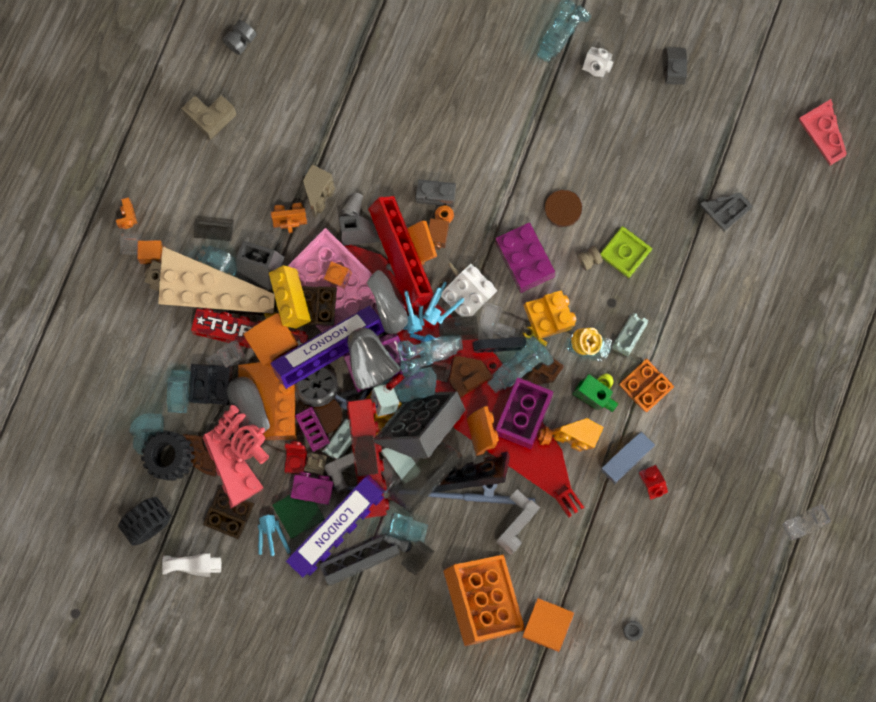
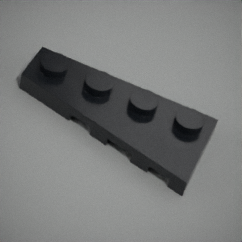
M508 451L501 453L502 456L492 458V456L486 457L484 462L477 464L473 462L467 463L461 469L453 467L431 474L430 492H443L505 483L510 458Z

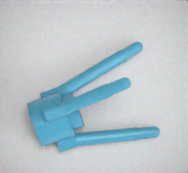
M446 282L442 284L441 288L438 287L422 317L434 326L437 322L441 324L464 301V298H461L440 316L441 311L435 307L447 285Z
M405 291L409 316L404 330H407L408 333L419 332L423 330L422 326H424L422 318L423 306L419 307L418 318L417 315L413 314L408 291Z
M274 515L260 517V524L258 525V554L262 555L264 532V534H267L270 554L274 556L271 533H274L275 529L286 552L290 554L291 551L281 531L279 521H275Z

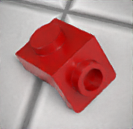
M657 465L638 472L651 500L661 497L668 492L666 481Z

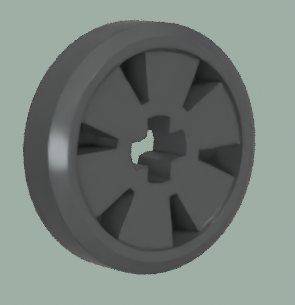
M323 367L297 382L295 389L298 398L304 404L319 407L330 403L335 398L338 392V382L335 374L330 369ZM316 384L318 386L320 384V388H314L313 385Z

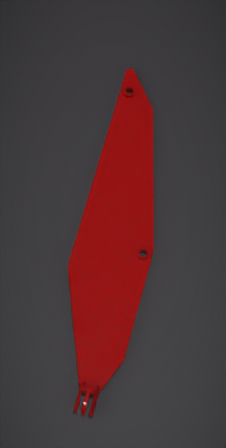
M343 245L372 274L380 270L387 276L397 299L406 307L405 310L409 316L408 308L397 280L392 272L386 268L389 261L381 254L353 245ZM432 299L423 306V315ZM438 304L435 308L441 311L440 316H442L446 311ZM413 307V314L419 318V307ZM448 315L441 324L437 322L435 326L423 318V330L414 333L424 337L426 335L435 337L438 341L433 340L430 343L435 347L434 349H430L420 340L411 338V333H408L407 330L403 329L396 333L399 336L408 362L429 392L455 391L449 383L455 356L481 360L492 375V378L460 398L465 407V412L453 427L472 441L467 418L475 411L488 406V410L492 412L494 423H492L493 430H496L515 381L493 352L474 353L472 342L478 339L451 315ZM490 364H495V365H496V368H495V369H491V368L489 367V365H490ZM543 422L540 429H543L545 426ZM498 436L496 446L493 449L486 450L496 458L502 456L501 453L508 451L510 456L508 466L555 498L568 518L572 515L562 500L566 502L574 514L578 512L569 495L581 510L585 508L571 488L562 449L553 436L549 445H540L536 437L532 449Z

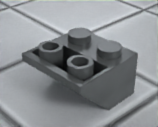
M243 241L236 257L237 278L271 292L272 284L269 272L281 267L285 257L275 250Z

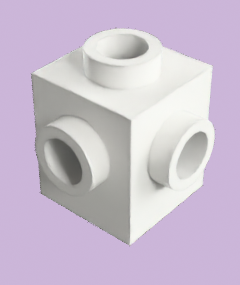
M591 47L587 53L582 70L590 72L593 76L603 77L606 71L610 72L613 61H610L612 54L608 53L605 49Z

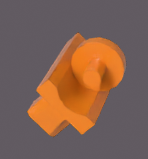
M294 203L292 210H285L283 205H275L274 212H271L274 228H288V232L293 233L292 227H300L299 225L307 224L306 211L302 203Z

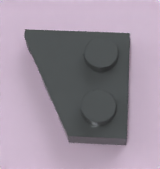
M741 193L700 203V207L723 232L753 207Z

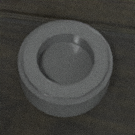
M630 621L624 626L623 634L627 640L637 641L643 635V627L639 622Z

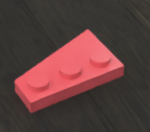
M831 99L799 118V122L829 165L834 164L847 155L841 133L838 129L837 118L834 115Z

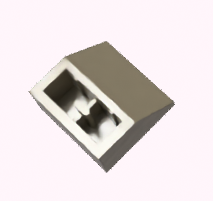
M311 165L303 179L312 215L317 217L319 213L322 214L326 207L325 202L328 197H332L335 187L332 174Z

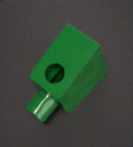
M589 374L580 380L572 393L573 396L598 411L604 407L613 413L619 404L610 398L613 391Z

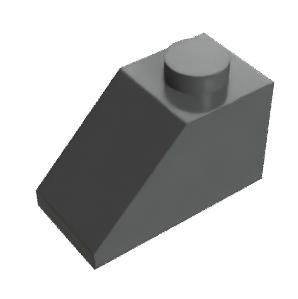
M667 47L666 84L685 85L687 78L686 48Z

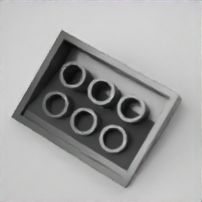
M457 391L411 393L373 441L378 445L412 458H429L465 412V407Z

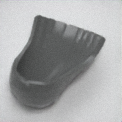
M377 270L366 283L375 297L378 313L385 332L396 334L407 325L408 315L398 301L387 276L382 271Z
M362 327L351 332L347 345L351 358L352 374L358 389L377 386L393 377L401 369L372 330Z
M247 377L233 379L227 387V397L230 406L234 405L239 409V412L234 415L235 417L242 413L246 415L239 427L254 424L259 429L263 427L265 431L268 430L270 424L257 386Z

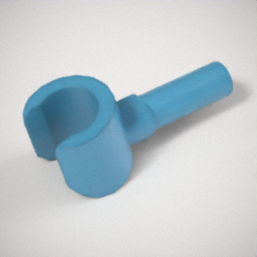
M414 333L410 335L411 338L422 341L430 349L435 348L430 344L431 341H438L432 335H426L425 337Z

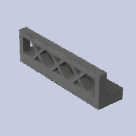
M384 536L319 564L328 586H331L400 555L397 545H392V547L384 551L380 550V543L384 541ZM364 549L375 550L372 556L366 559L361 557ZM346 557L357 558L355 564L348 567L343 565ZM331 564L339 566L338 571L330 575L325 570V567Z

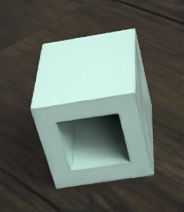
M385 384L375 386L370 398L372 402H375L377 416L395 413L399 401L394 388L389 392Z

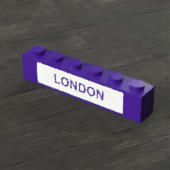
M370 305L271 362L270 364L275 376L285 389L289 388L349 352L347 340L354 330L365 327L372 330L376 335L384 332L380 317Z
M367 475L286 562L302 578L306 574L311 576L318 568L316 564L320 560L324 562L331 555L329 550L333 546L337 548L344 541L342 536L346 532L350 534L357 527L355 524L359 518L364 520L371 512L369 508L373 504L377 506L384 499L382 494L385 490Z

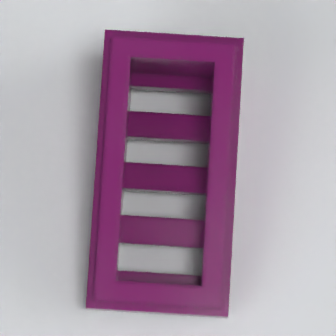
M312 407L295 415L313 452L330 444ZM312 415L313 418L302 422L303 419ZM314 422L316 423L315 426L306 430L305 427L313 424ZM319 429V433L311 437L309 436V434ZM323 436V440L313 444L312 441Z

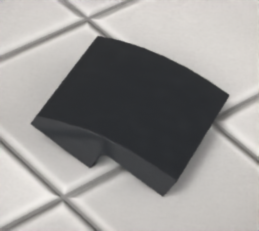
M191 364L189 402L230 405L227 397V387L232 381L233 366Z

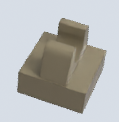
M308 452L304 472L323 476L324 466H326L328 457Z

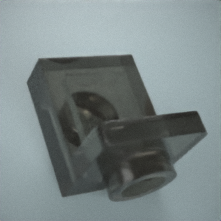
M418 540L401 564L409 572L417 575L425 567L435 551Z

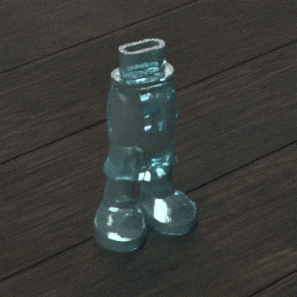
M571 0L560 1L559 6L561 10L557 18H554L553 25L547 31L539 46L540 50L537 56L548 63L552 57H556L563 49L570 35L575 32L576 26L580 22L586 23L591 19V15L581 6L576 8L575 3ZM574 11L571 19L567 23L565 20Z
M441 336L427 342L422 341L418 345H413L405 340L398 343V352L406 359L401 361L403 374L407 377L412 376L425 365L429 366L433 362L456 355L457 351L463 349L461 336ZM419 354L421 356L420 358L411 359Z
M534 336L528 338L526 345L519 352H516L513 358L500 366L492 374L493 378L487 384L497 393L501 389L505 390L506 387L515 384L517 377L522 378L527 372L532 371V368L538 363L542 362L549 366L554 360L543 345L541 346ZM534 353L530 358L526 359V357Z

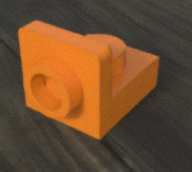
M128 197L121 199L123 206H120L124 218L116 220L117 226L122 229H129L134 224H137L133 205Z

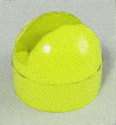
M605 373L598 378V381L609 389L613 385V377L610 374Z

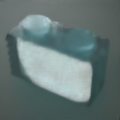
M431 367L410 371L403 374L404 379L394 387L396 396L402 403L417 398L434 396L437 376Z

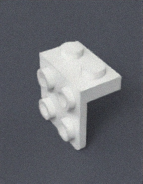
M470 264L443 290L441 297L451 307L461 298H464V301L455 311L464 320H468L497 290L476 267Z

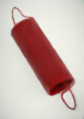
M398 373L385 385L389 392L404 379V376Z

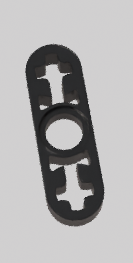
M525 337L482 339L472 342L474 353L518 351L527 348Z

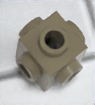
M152 261L151 266L145 272L146 279L144 282L149 283V288L159 291L160 262Z

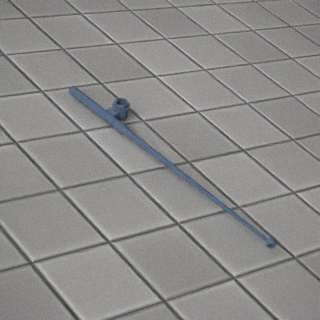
M497 484L482 486L484 494L431 493L428 491L387 489L384 492L463 499L465 501L516 504L510 499L511 496L494 495ZM348 486L346 490H354L355 487ZM528 498L530 501L533 500L535 502V498Z

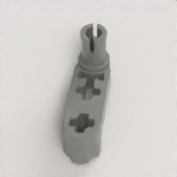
M353 453L324 466L328 477L332 479L336 487L337 493L348 489L342 472L355 466Z
M518 489L511 495L510 499L522 509V513L496 542L509 555H512L522 544L516 535L541 508L533 500L530 501Z

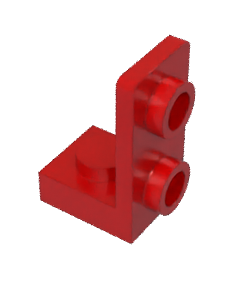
M290 441V444H285L287 456L284 472L299 475V472H304L307 451L301 442Z

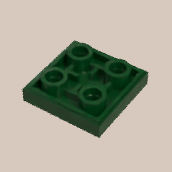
M291 494L272 505L291 539L325 520L315 502L291 498Z

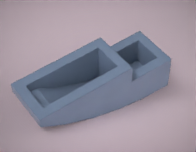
M642 432L639 433L601 469V472L615 485L655 444Z

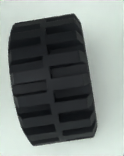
M170 431L156 432V436L151 435L149 437L150 441H145L144 445H146V448H142L141 452L144 453V456L141 457V461L145 462L143 467L148 469L147 472L150 475H154L153 477L175 481L177 478H183L184 473L188 474L190 472L188 468L193 467L194 463H191V460L195 459V455L191 452L194 451V448L189 446L191 442L185 439L186 437ZM172 445L175 449V459L171 465L164 467L161 462V453L166 446Z
M152 497L142 501L127 512L120 520L118 528L130 544L136 546L158 534L169 523L172 516L158 497Z

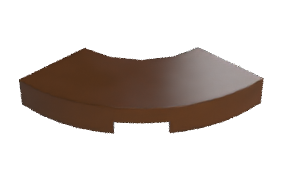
M183 434L186 437L185 439L191 442L189 446L194 448V451L191 452L195 455V459L191 460V463H194L193 466L206 475L216 477V466L214 461L211 460L209 453L205 450L203 437Z

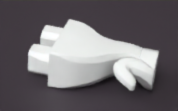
M210 553L180 558L163 556L162 572L163 574H168L172 571H182L192 575L210 577V573H221V558H211Z

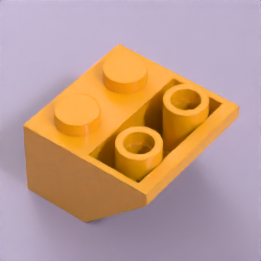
M586 418L552 430L555 440L561 443L567 442L571 444L570 447L581 452V450L584 451L595 447L604 427Z

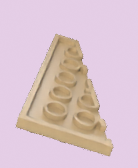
M163 247L158 304L274 313L275 295Z

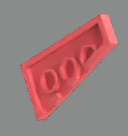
M213 429L204 434L203 440L211 460L215 463L217 475L222 480V487L228 495L230 507L233 508L262 491L264 487L244 460L241 463L237 462L239 456L232 451L229 438L222 440L220 438L222 434L217 433Z

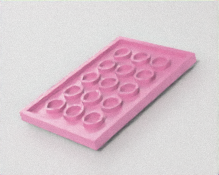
M326 228L288 265V267L297 269L301 286L337 287L334 326L369 305L379 316L375 297L366 283L372 276V273ZM331 261L352 271L345 289L324 280ZM333 326L316 327L323 333L324 331Z

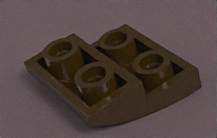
M302 286L311 322L304 325L334 326L337 287Z
M218 489L203 525L239 540L255 503L245 500L231 508L227 493Z

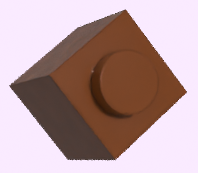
M430 218L429 231L435 249L446 248L449 221Z

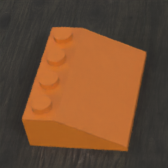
M261 362L238 365V377L251 379L260 393L270 424V428L262 433L265 440H297L295 384L285 389L275 376L271 364L262 366Z
M504 555L460 563L443 570L464 646L482 643L525 630Z

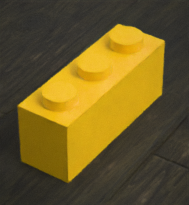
M283 265L269 272L282 325L296 329L311 322L297 269Z

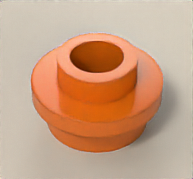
M440 206L435 212V218L437 220L449 221L450 223L454 218V212L449 206ZM447 212L448 216L442 217L441 213Z
M547 426L539 430L537 440H539L540 445H549L553 430H550Z

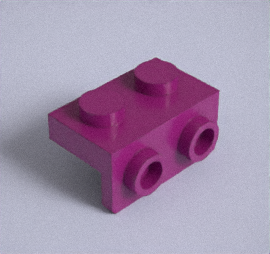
M299 472V475H295L291 498L329 505L333 482L329 481L330 477L319 475L318 479L310 478L311 474Z

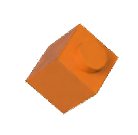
M161 240L138 241L139 263L152 264V261L161 263L163 247L166 248V246H163Z
M331 261L324 280L345 289L352 271Z

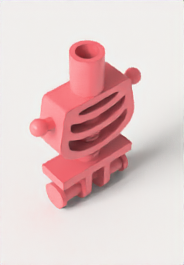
M231 405L230 409L224 412V418L221 417L219 419V424L214 427V430L222 434L220 437L222 440L230 438L234 433L231 440V449L239 456L237 462L241 463L243 460L250 459L253 456L260 464H263L269 458V455L260 447L265 441V437L262 434L265 432V429L263 427L259 429L254 424L240 428L239 425L246 415L242 413L235 417L234 415L239 412V409Z

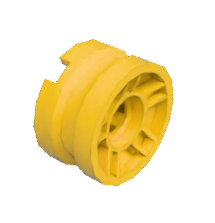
M595 328L577 329L571 339L574 351L580 355L596 354L602 346L601 334H598V330Z

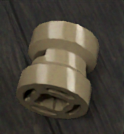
M595 246L590 247L587 252L577 254L578 260L585 271L591 269L594 264L598 265L603 262Z

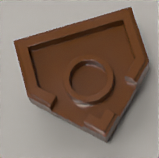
M459 356L454 357L449 383L457 391L460 398L492 378V375L481 360Z

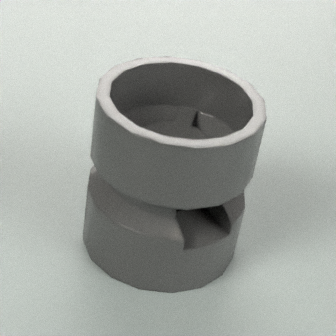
M238 20L232 27L233 31H228L222 41L234 53L241 55L247 48L246 43H251L257 34L247 23Z

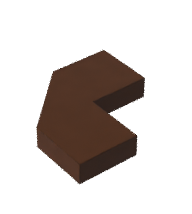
M548 355L538 370L521 360L511 374V377L516 380L518 377L536 385L553 383L563 370L564 365Z

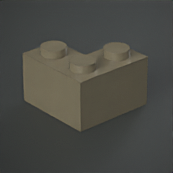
M222 95L209 107L204 105L196 96L182 107L184 116L210 140L237 115L235 107Z

